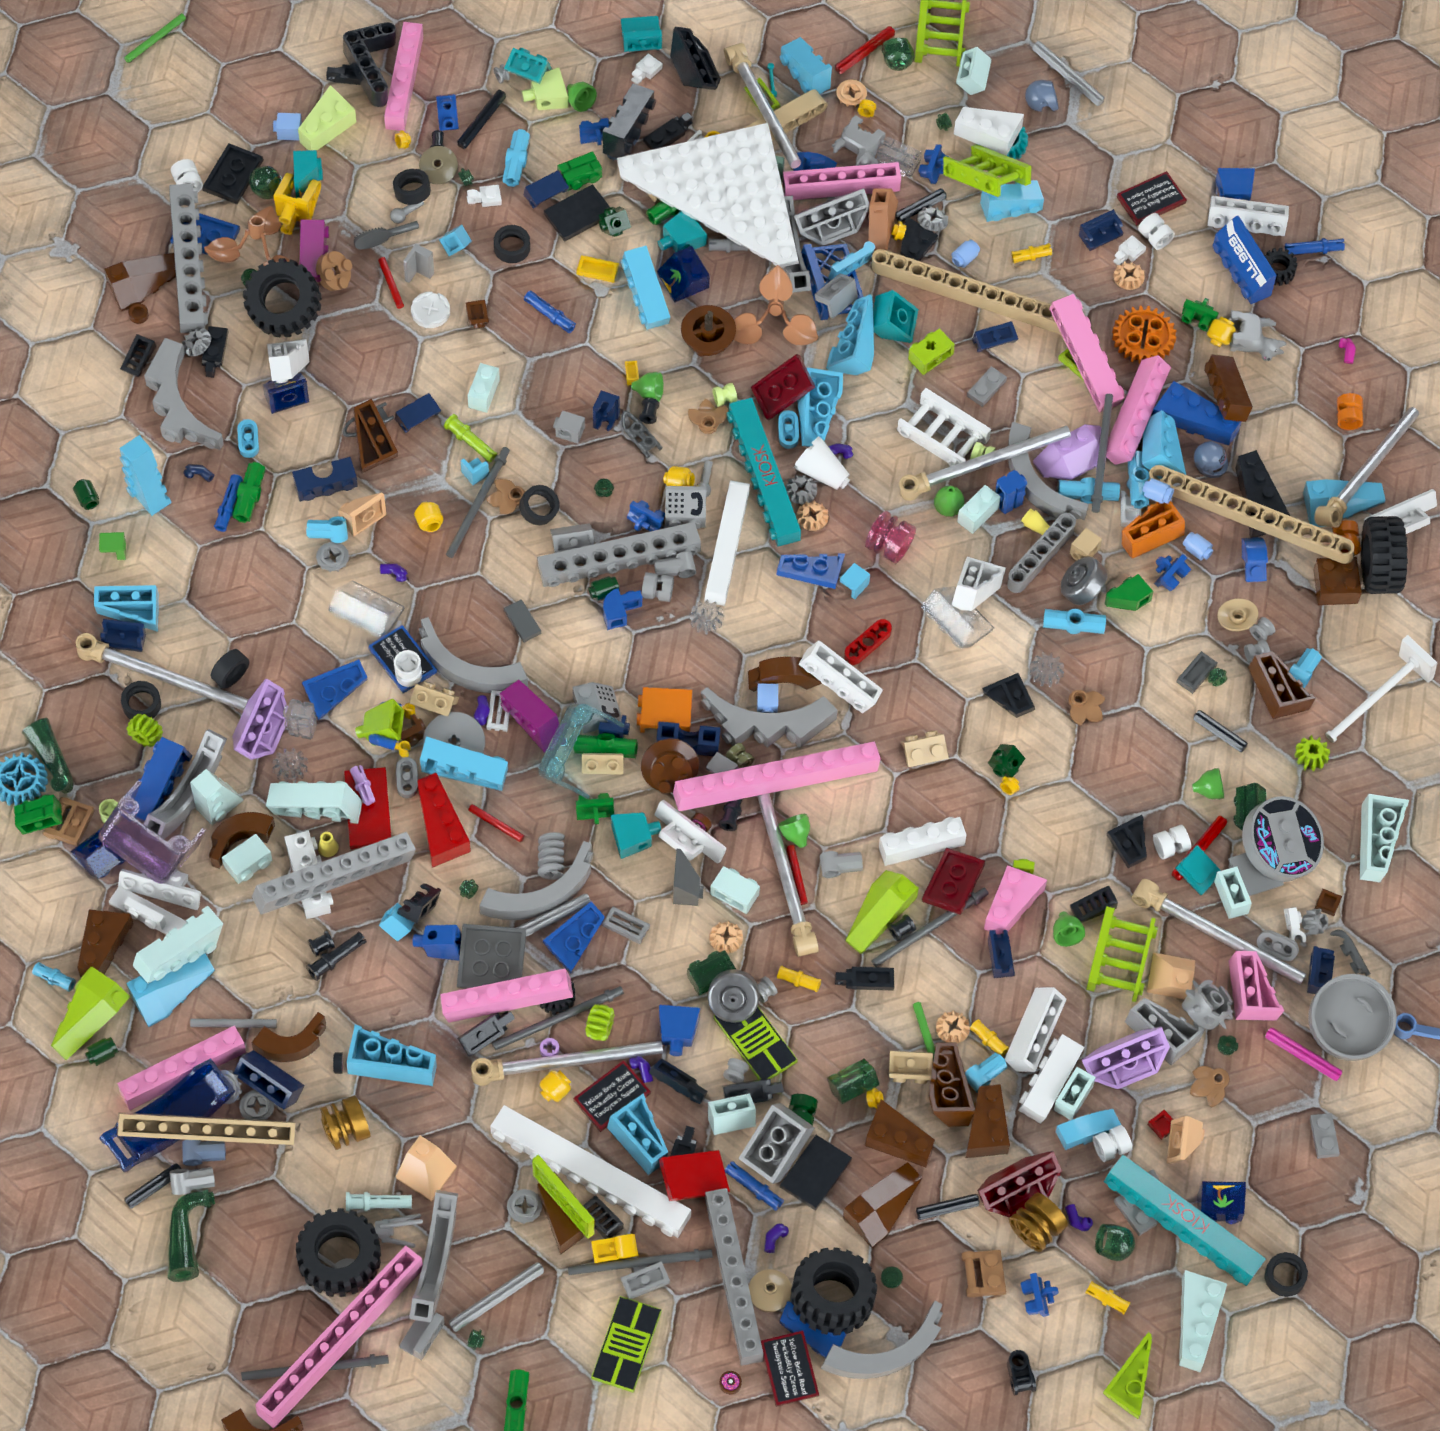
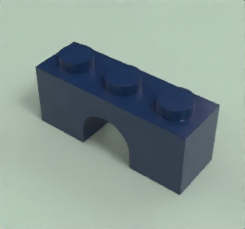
M351 457L331 461L332 473L326 478L317 477L313 473L312 467L292 471L299 502L304 500L310 501L320 496H330L335 492L349 491L358 487L357 476Z
M658 722L656 742L663 739H678L689 744L697 755L714 756L717 752L719 753L721 727L700 726L698 731L687 732L680 729L679 723Z

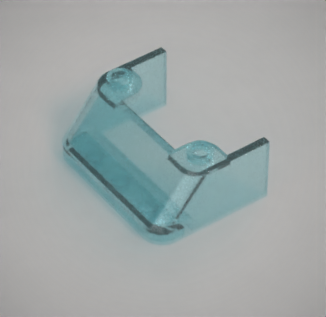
M572 703L566 709L538 767V772L547 781L589 799L590 795L562 781L565 774L564 764L583 725L588 724L593 715L622 728L625 724L586 704Z

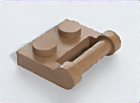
M60 797L62 817L66 809L70 808L66 820L60 831L56 830L58 825L45 828L43 835L47 838L57 839L78 847L95 812L94 807Z
M1001 1250L966 1251L961 1254L962 1261L965 1262L967 1276V1297L1006 1294ZM973 1261H979L983 1286L980 1288L976 1285Z

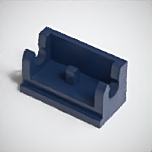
M559 170L526 186L523 195L534 209L547 199L561 192H567L569 186Z
M1113 209L1081 224L1079 237L1089 251H1092L1123 236L1121 229L1123 224Z
M1010 321L975 331L972 340L974 344L977 343V352L980 353L989 348L1014 343L1018 340V336L1013 322Z
M601 390L593 406V428L598 430L602 422L606 421L609 423L607 431H610L615 421L620 418V397Z
M428 393L396 411L395 421L407 433L411 428L428 418L438 415L441 409L431 394Z
M103 619V633L100 634L101 642L109 644V648L143 651L146 637L144 624Z
M989 930L988 945L993 978L1014 977L1015 972L1008 931L1004 930L1002 934H996V930Z
M1314 946L1310 959L1307 993L1316 994L1323 985L1332 980L1335 960L1333 950Z

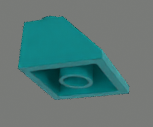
M317 150L293 151L296 199L303 197L312 179L323 180L322 160L317 157Z
M894 290L877 295L873 307L874 333L882 339L911 343L919 309Z

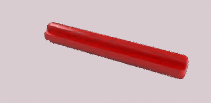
M891 26L886 27L835 65V70L839 74H843L895 35V30Z
M1218 816L1191 850L1198 845L1205 852L1227 825V819L1223 816ZM1176 869L1172 871V876L1176 880L1180 881L1183 878Z

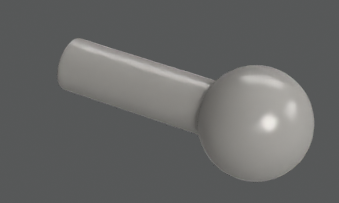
M424 202L407 205L402 209H393L390 213L391 220L394 223H402L406 215L423 206Z
M708 460L704 463L701 483L697 485L698 487H706V497L711 493L709 479L713 464L712 461Z

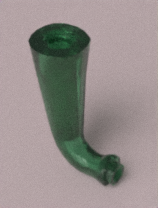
M48 718L39 719L23 729L22 734L52 775L53 779L50 781L52 789L64 794L70 793L74 787L73 778Z
M207 1189L202 1192L185 1194L178 1199L173 1207L168 1241V1279L173 1282L189 1281L199 1275L189 1223V1213L197 1206L212 1207L215 1204L213 1191L209 1192Z

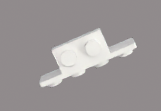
M1431 489L1369 517L1398 516L1404 522L1406 534L1430 524V517L1425 511L1437 506L1436 491Z
M665 800L660 801L655 816L667 826L660 831L658 837L675 850L677 848L681 849L690 861L703 852L717 864L720 863L725 854L726 847Z
M148 863L142 874L125 869L120 871L118 887L121 886L131 892L198 910L200 905L201 892L184 887L188 881V874Z
M121 886L117 888L109 900L111 906L124 913L131 914L132 919H137L145 923L149 928L156 929L166 935L173 928L176 927L179 930L187 923L182 918Z

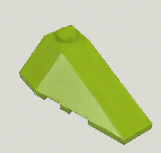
M885 870L871 885L846 938V942L862 955L888 928V925L893 923L917 899L919 887L903 874Z
M90 967L77 982L73 999L67 1006L68 1011L64 1020L60 1022L51 1044L65 1060H68L106 1024L130 997L115 981L93 967Z

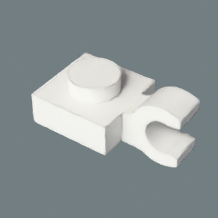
M647 54L636 64V69L632 72L634 77L631 81L638 85L645 77L651 79L662 69L663 63Z
M499 185L479 187V192L473 189L467 190L468 204L481 202L482 207L502 204Z
M1132 235L1119 246L1118 252L1115 254L1116 259L1113 262L1116 265H1122L1127 259L1132 262L1146 251V246Z
M1297 907L1284 909L1289 938L1294 940L1295 936L1299 935L1301 943L1306 942V935L1299 930L1302 923L1300 911H1297Z

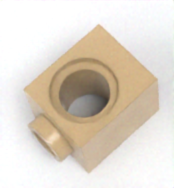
M1085 528L1071 544L1070 554L1076 561L1083 557H1093L1101 547L1102 538Z

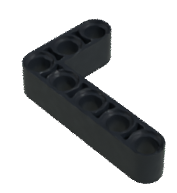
M390 22L348 31L343 35V53L371 104L376 107H383L387 104L388 85L370 53L391 48L395 45L396 27Z

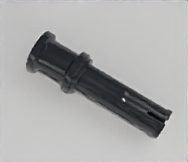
M742 799L729 801V803L724 805L723 819L719 821L720 828L726 831H735L737 829L736 821L742 813L740 807Z
M358 931L357 934L330 953H323L317 961L307 964V971L314 980L318 981L328 970L332 971L336 963L367 943L366 939H364L365 937Z

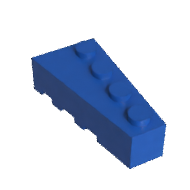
M1175 381L1172 382L1152 412V415L1162 410L1174 419L1177 428L1187 430L1186 433L1200 434L1206 439L1228 446L1238 434L1241 426L1240 421L1224 420L1219 406Z
M161 737L160 742L157 741L154 745V754L151 760L146 762L144 774L135 784L134 789L136 791L133 797L128 799L125 806V812L130 817L141 822H145L147 815L158 809L165 802L163 798L169 796L174 789V779L181 777L184 772V762H190L192 758L191 753L184 746L164 737Z

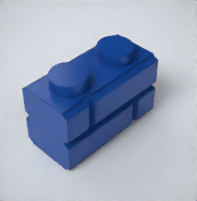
M1016 470L1008 473L1007 476L1004 475L997 479L995 493L1000 496L999 509L1004 514L1012 511L1013 508L1016 509L1023 505L1024 495H1026L1025 487L1027 480Z

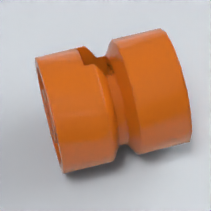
M1347 393L1337 398V425L1341 429L1356 430L1363 426V398L1360 395Z
M1344 520L1339 527H1332L1334 534L1345 537L1354 543V556L1361 552L1357 522ZM1342 549L1341 552L1348 553L1349 550Z

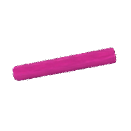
M1271 1027L1267 1031L1265 1037L1269 1041L1334 1081L1339 1080L1341 1077V1069Z

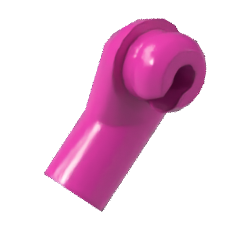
M1340 338L1339 348H1345L1344 363L1353 364L1356 347L1350 338Z

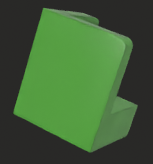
M124 532L99 533V551L101 553L116 552L117 560H126Z

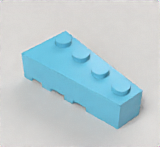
M647 246L625 251L623 259H621V265L627 278L628 286L632 291L634 304L639 309L641 324L645 325L646 330L669 324L671 317Z
M140 435L120 447V461L123 464L122 470L126 476L124 480L128 486L126 490L132 498L136 497L150 515L153 516L171 504V500L165 494L167 489L162 485V476L157 469L158 465L152 449Z
M426 736L420 757L421 772L428 774L437 773L441 777L499 791L503 790L508 771V762L505 759L497 756H487L480 752L471 751Z
M355 1024L347 1058L348 1074L433 1086L437 1068L435 1054L411 1045H403L396 1039H387L380 1036V1033L366 1031L361 1026Z

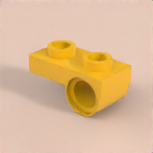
M635 1234L591 1241L594 1263L638 1256Z

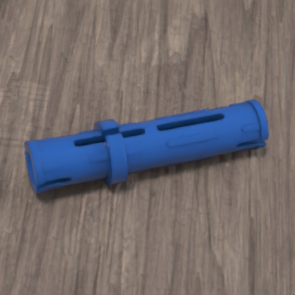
M1322 238L1321 241L1285 243V250H1289L1288 254L1292 252L1294 255L1319 252L1327 254L1330 251H1344L1345 243H1343V238L1333 240Z
M532 290L526 293L524 301L548 317L552 324H557L567 333H571L574 330L576 323L567 318L563 311L555 309Z
M231 475L222 505L218 508L219 514L214 524L215 529L225 532L230 517L233 516L240 482H243L242 477L239 475Z
M734 1161L728 1164L725 1173L756 1195V1199L764 1201L775 1211L778 1210V1207H781L784 1199L772 1192L767 1184L763 1185Z

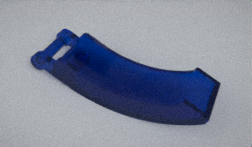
M210 1058L193 1067L192 1071L173 1088L135 1113L210 1117L231 1098L235 1090ZM118 1122L114 1128L104 1132L99 1137L100 1141L107 1145L121 1164L120 1168L123 1172L131 1170L135 1165L160 1153L180 1140L118 1136ZM113 1138H119L132 1156L131 1158H126Z

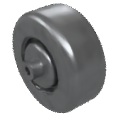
M1083 557L1073 563L1064 574L1060 586L1061 593L1075 605L1086 604L1092 601L1103 589L1107 580V570L1094 557Z
M737 969L723 971L710 984L708 991L709 1006L712 1012L723 1021L731 1023L744 1021L753 1015L759 1004V987L754 978L744 971Z

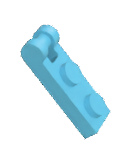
M870 241L865 242L861 250L856 253H850L841 262L836 261L830 267L829 280L831 281L839 273L847 275L869 262L875 249L874 243Z

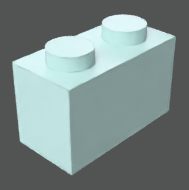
M978 47L964 51L956 83L970 95L984 91L992 59Z
M480 363L467 395L468 408L488 412L500 381L499 368Z
M984 485L959 510L957 522L973 534L999 509L1000 496Z
M257 834L222 857L223 866L238 884L249 880L256 871L265 869L272 861L271 851Z
M723 866L711 884L710 895L747 914L759 896L760 886L755 880L751 878L746 879L741 876L735 869H728Z
M1238 867L1217 872L1214 883L1228 918L1231 919L1249 914L1252 902Z
M1076 1067L1058 1096L1054 1111L1073 1120L1093 1088L1096 1077Z
M750 1093L708 1102V1120L714 1135L756 1126V1108Z

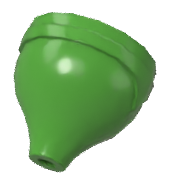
M582 81L567 86L568 101L575 110L584 112L593 106L596 101L597 92L592 85Z
M661 372L644 374L640 379L632 382V390L638 392L642 398H653L657 401H660L662 398L664 382Z
M945 486L937 492L934 498V506L941 515L952 517L958 515L959 510L964 506V496L957 487Z
M1213 768L1203 773L1192 784L1193 792L1209 799H1223L1224 790L1219 768Z
M804 813L790 817L778 824L784 838L793 842L799 848L807 846V837L810 832V822L807 814Z
M1063 911L1054 923L1053 938L1060 946L1076 945L1085 937V928L1077 917Z

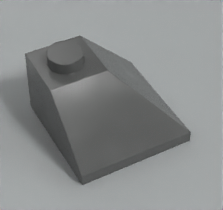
M677 848L673 904L698 906L699 898L703 899L704 886H700V877L683 851Z

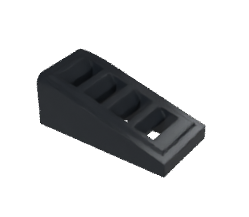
M136 334L120 370L139 377L156 347L155 341ZM140 344L146 346V350L140 348ZM136 351L143 353V357L135 354ZM134 357V358L139 359V360H141V361H140V363H138V362H135V361H133V360H131V359ZM129 364H132V365H134V366H137V369L134 370V369L129 368V367H127V366H128Z
M1106 886L1070 904V908L1074 916L1083 923L1105 914L1106 906L1117 909L1118 901L1110 886ZM1096 900L1100 902L1101 907H1098ZM1088 903L1091 904L1093 911H1090ZM1081 906L1083 907V909H1084V911H1085V913H1086L1085 915L1082 914V912H1081V910L1079 909V907H1081Z
M596 1195L583 1205L586 1210L595 1203L598 1205L589 1213L592 1217L600 1210L603 1211L594 1220L595 1229L604 1239L612 1238L624 1229L622 1221ZM605 1216H607L608 1219H606L603 1223L600 1224L599 1221ZM612 1221L613 1225L605 1229L604 1227Z

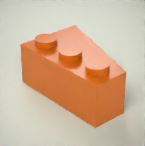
M1171 501L1168 504H1161L1159 502H1156L1154 505L1151 504L1143 515H1139L1122 530V546L1131 559L1184 536L1185 520Z

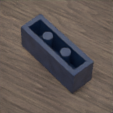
M254 1050L240 1058L233 1072L234 1075H238L240 1080L283 1110L297 1102L305 1086Z

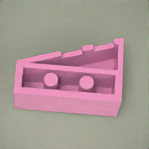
M1007 865L987 915L984 929L987 931L996 930V934H1002L1004 930L1009 931L1020 919L1021 915L1030 908L1035 899L1045 891L1047 880Z
M1235 951L1229 960L1236 1020L1277 1021L1284 1012L1282 1005H1279L1275 996L1276 992L1269 984L1266 977L1267 973L1257 951Z

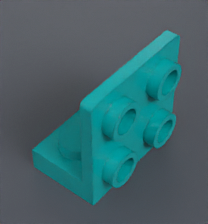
M658 16L621 19L624 52L662 49V30H660Z
M520 47L519 50L516 48L512 49L504 69L540 84L545 72L552 70V67L546 57L539 54L533 56L530 54V51Z

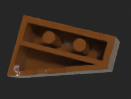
M1274 651L1254 656L1248 669L1272 719L1310 709L1316 697L1312 693L1309 694L1303 688V683L1293 677L1289 672L1290 669Z
M89 909L77 966L80 978L90 967L105 975L114 959L116 951L123 944L127 932L134 925L131 914Z
M1001 1084L979 1086L965 1158L1008 1154L1010 1141Z
M881 1099L866 1136L865 1146L926 1168L934 1148L935 1139Z
M538 1183V1195L561 1255L585 1236L542 1185Z

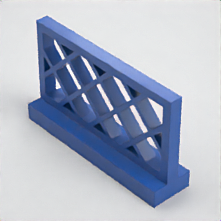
M811 244L803 245L801 254L807 271H809L812 296L820 320H828V306L815 300V293L830 282L829 278L821 273V270L824 267L831 271V266L827 264L829 259L841 262L850 253L847 244L812 247ZM835 251H843L844 257L841 259L833 253ZM822 253L827 258L822 261L816 257V254ZM854 270L846 276H851V278L855 279L857 299L864 296L856 271ZM850 304L839 314L849 313L853 305Z

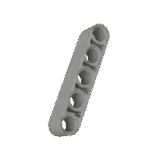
M1064 513L1060 515L1010 570L1007 587L1011 592H1022L1073 536L1076 519L1072 514Z

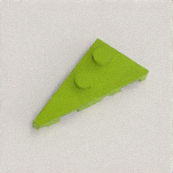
M1149 1332L1103 1392L1105 1396L1137 1419L1141 1415L1152 1344V1334Z

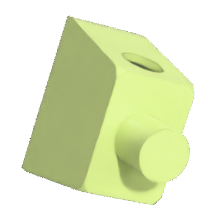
M560 68L545 72L540 84L531 81V89L522 90L523 101L535 100L538 110L568 108V95Z

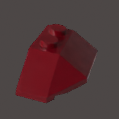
M1054 1151L1028 1156L989 1176L977 1191L985 1210L1010 1218L1013 1214L1017 1213L1018 1209H1026L1025 1202L1035 1193L1043 1194L1049 1198L1062 1170Z

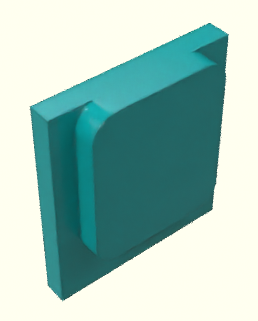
M1198 845L1175 867L1200 896L1214 883L1217 872L1221 871Z

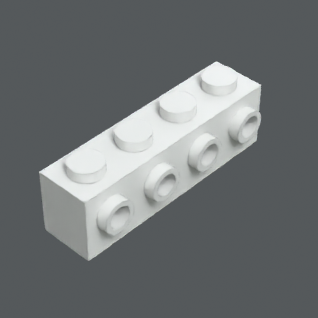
M1212 196L1207 226L1223 228L1230 220L1239 215L1248 231L1252 233L1285 236L1289 206Z
M819 640L806 650L799 662V665L808 673H811L822 684L829 687L861 713L875 705L883 691L882 688Z
M948 817L942 822H929L922 827H909L902 832L886 833L880 837L879 850L884 865L887 866L942 852L946 848L953 849L965 846L966 832L960 817Z
M309 830L284 837L293 872L322 862L320 855L316 856L314 850L318 849L315 837L311 838ZM323 892L301 900L306 919L331 913L330 905H333L331 892Z
M1054 987L1035 988L1006 1054L1005 1062L1017 1072H1035L1066 1002V998Z
M1063 1034L1058 1040L1054 1038L1048 1047L1051 1051L1048 1057L1044 1056L1038 1066L1041 1068L1039 1074H1034L1029 1082L1031 1086L1029 1092L1025 1091L1019 1100L1021 1106L1018 1111L1041 1124L1047 1117L1085 1047Z

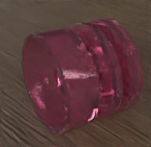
M885 510L873 523L867 536L865 547L869 550L874 549V552L877 554L885 548L883 557L897 564L909 549L916 533V527L906 521H902L897 526L898 517L895 515L891 517V513Z

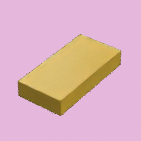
M581 255L576 275L614 283L619 263Z

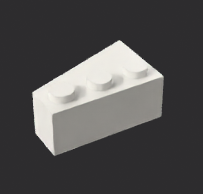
M963 107L955 121L954 135L1007 156L1022 129L1024 114Z
M307 339L267 344L272 381L277 383L287 382L288 379H292L310 362Z
M967 557L956 587L952 606L960 610L972 611L1000 589L1006 568Z

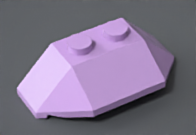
M1085 424L1071 431V437L1049 444L1033 460V464L1044 478L1053 477L1072 480L1097 467L1101 427Z
M265 679L248 700L232 736L235 751L250 760L274 754L289 720L283 688Z
M1162 1027L1137 1031L1101 1046L1083 1058L1082 1062L1087 1073L1096 1077L1095 1082L1120 1089L1158 1073L1170 1046Z

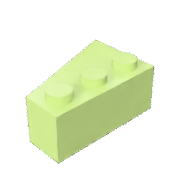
M330 85L298 128L300 143L307 150H319L356 123L355 109Z

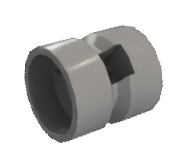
M645 572L642 598L653 600L657 597L659 601L670 602L674 576L662 575L658 577L656 573ZM658 584L662 585L661 591H657Z

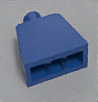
M1218 168L1216 184L1220 197L1250 201L1255 168Z
M427 925L424 929V935L414 934L413 947H423L428 957L459 961L462 934L457 925Z
M659 1005L661 1041L663 1045L670 1046V1055L682 1056L683 1047L692 1046L699 1022L700 1008Z

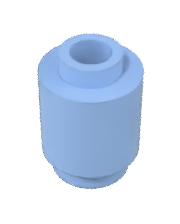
M973 240L963 242L952 252V262L957 267L965 268L978 256L980 247Z
M1151 478L1150 481L1145 482L1142 492H1145L1144 497L1161 504H1168L1173 496L1174 489L1170 488V485Z
M1189 533L1182 544L1188 552L1200 561L1204 558L1207 560L1214 551L1212 549L1213 544L1198 533Z

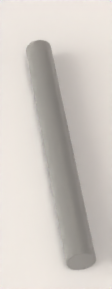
M277 1019L190 1020V1027L230 1028L235 1025L236 1028H263L264 1026L267 1028H277Z

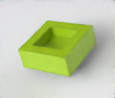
M1018 859L1013 861L1012 867L1033 874L1035 862L1028 859Z

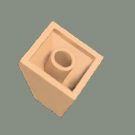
M382 492L354 499L350 503L343 504L338 510L339 516L346 519L347 529L353 536H356L386 516L385 497Z
M1153 952L1146 992L1185 1000L1187 996L1186 990H1192L1195 960Z
M1183 1116L1171 1121L1167 1155L1168 1164L1185 1160L1201 1144L1205 1133L1202 1128L1203 1122L1189 1116Z
M420 1135L407 1152L396 1175V1179L432 1201L436 1191L443 1187L457 1166L439 1147Z

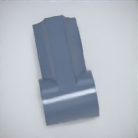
M184 1140L182 1142L183 1164L186 1166H197L206 1161L226 1160L225 1141L202 1142L201 1140Z

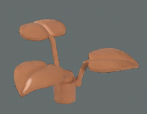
M272 206L259 211L249 219V229L245 230L239 245L231 238L222 237L215 239L208 246L204 247L205 252L211 258L220 262H233L240 257L239 249L242 248L248 235H250L251 238L256 240L262 238L268 261L274 259L275 262H279V258H285L289 262V259L282 255H276L272 259L269 256L265 235L275 234L281 228V222ZM268 261L264 262L263 265H268Z
M776 265L760 282V293L769 300L768 309L765 310L762 317L757 321L754 314L743 313L734 319L736 324L734 340L742 344H753L760 339L762 328L759 324L763 322L769 313L773 316H783L785 323L788 324L783 330V335L792 344L808 345L817 341L819 337L816 325L808 315L797 314L791 318V321L788 320L784 310V301L791 297L793 287L789 276L779 265Z

